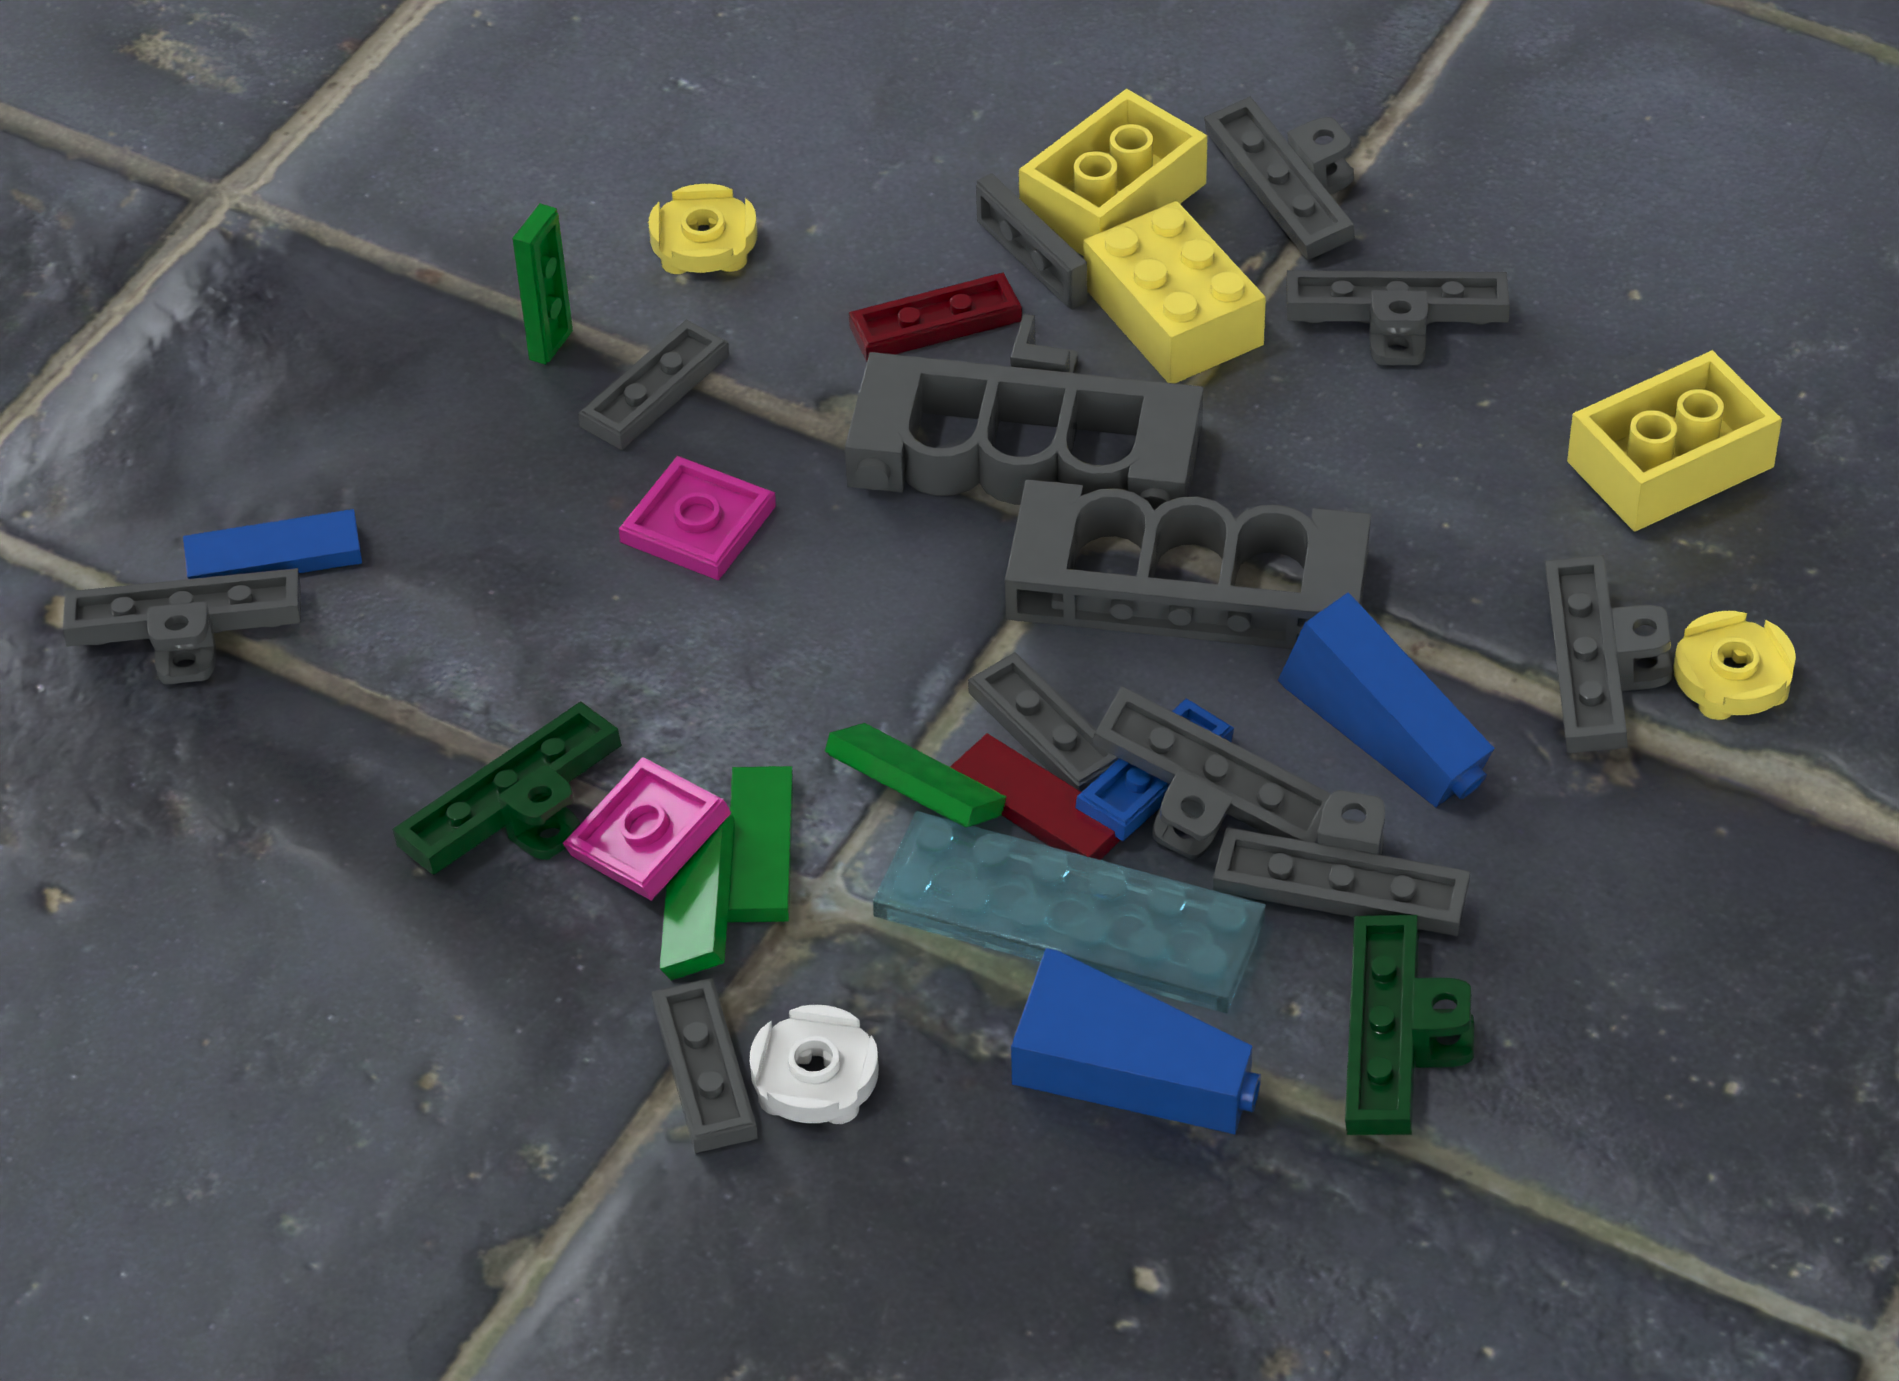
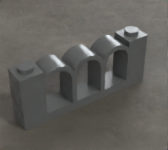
M870 352L845 444L847 487L903 493L905 482H907V484L922 493L933 496H955L971 490L980 483L984 491L998 501L1021 505L1027 479L1083 485V495L1099 489L1118 488L1136 493L1147 500L1155 510L1167 501L1179 497H1189L1202 431L1203 386ZM923 413L978 419L977 427L972 437L961 445L952 448H933L925 446L916 440ZM1000 421L1057 427L1051 445L1041 453L1026 457H1014L1003 454L994 448ZM1077 429L1136 435L1135 444L1130 454L1121 461L1110 465L1084 463L1072 455Z
M1026 479L1005 577L1006 620L1293 649L1305 622L1349 592L1362 606L1369 554L1371 513L1313 508L1311 520L1310 517L1295 508L1276 504L1260 505L1245 510L1238 517L1234 518L1230 510L1214 500L1198 496L1179 497L1163 503L1154 510L1147 500L1136 493L1118 488L1099 489L1083 495V485ZM1116 536L1128 539L1141 549L1137 576L1074 570L1081 548L1090 541L1101 537ZM1196 544L1208 547L1219 554L1222 559L1219 584L1155 578L1156 567L1161 556L1168 550L1181 545ZM1276 552L1288 555L1298 561L1304 569L1301 593L1235 586L1241 564L1250 557L1261 553Z

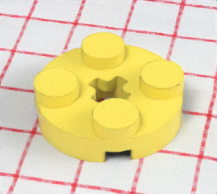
M694 184L681 187L672 192V201L666 203L661 209L660 202H658L651 210L648 221L651 247L654 253L661 259L662 268L671 274H683L686 272L706 273L719 270L726 272L738 271L747 264V254L754 248L757 240L756 212L752 203L746 198L745 204L741 200L733 198V189L723 185ZM709 225V230L698 231V226Z
M1718 611L1703 615L1687 626L1683 639L1677 644L1673 671L1681 690L1692 701L1699 704V710L1704 716L1710 719L1724 720L1731 715L1756 714L1766 711L1773 706L1783 704L1788 699L1796 654L1791 640L1777 625L1765 620V625L1762 627L1756 623L1747 622V613ZM1732 657L1733 661L1737 664L1746 663L1747 665L1743 668H1732L1724 664V658Z

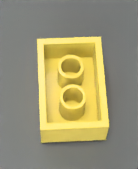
M1126 88L1019 169V199L1071 248L1084 256V239L1172 202L1178 201L1181 204L1206 184L1208 135Z
M1178 201L1084 239V260L1087 262V292L1167 383H1178L1264 345L1266 297Z
M1711 350L1573 413L1567 462L1620 518L1636 532L1773 468L1782 418Z

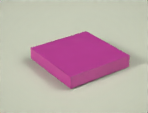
M677 456L619 527L620 543L719 581L775 509V492Z
M642 757L563 844L572 857L652 901L732 812L724 799Z

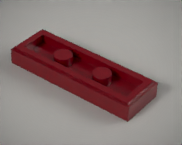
M1004 272L849 312L850 329L866 362L870 352L895 355L1018 323L1022 320V307Z
M988 733L950 766L954 770L1006 796L1002 812L1003 817L1088 871L1121 841L1115 837V831L1075 808L1077 796L1081 791Z

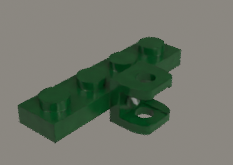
M580 701L394 827L392 830L397 847L431 874L435 875L505 826L508 839L526 853L542 860L551 859L565 849L563 842L580 825L575 814L565 807L567 805L570 806L574 802L572 789L568 782L622 746L618 728ZM549 828L560 830L556 836L551 838L539 836L541 832Z
M1417 915L1354 916L1345 1105L1347 1135H1412L1414 1059L1416 1068L1461 1066L1471 1062L1474 1058L1475 1025L1474 1017L1471 1014V986L1469 983L1455 978H1417L1419 942ZM1441 1000H1451L1457 1005L1455 1009H1433V1006ZM1460 1036L1459 1041L1452 1045H1443L1436 1040L1437 1037Z

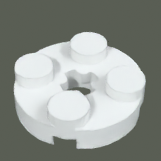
M806 1005L789 1010L790 1018L780 1021L773 1028L772 1021L762 1027L751 1046L750 1069L752 1083L758 1094L759 1104L765 1112L801 1123H823L829 1121L833 1124H844L857 1116L859 1106L873 1092L879 1072L877 1045L872 1035L869 1038L868 1034L860 1028L859 1019L850 1012L837 1007ZM812 1056H821L824 1059V1066L826 1068L820 1071H806L804 1068L799 1067L798 1064H809Z

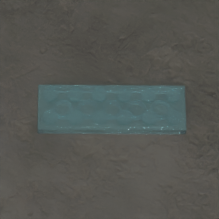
M919 811L915 812L873 899L874 917L1041 962L1046 948L1058 950L1136 989L1226 1014L1264 924L1266 904L983 828L975 826L965 828L952 820Z

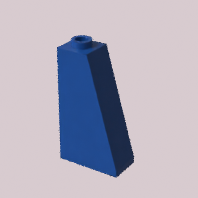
M1349 592L1305 622L1278 679L1286 690L1434 807H1438L1454 794L1460 800L1464 799L1482 784L1487 777V774L1482 769L1495 748Z
M1046 948L1011 1045L1012 1085L1231 1134H1236L1242 1111H1254L1260 1090L1261 1074L1251 1072L1252 1045L1058 950Z

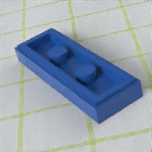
M354 509L183 536L188 579L298 568L299 573L362 563Z
M1186 698L1172 710V712L1232 742L1234 727ZM1119 758L1077 796L1075 808L1115 831V837L1124 841L1161 807L1162 800L1170 784Z

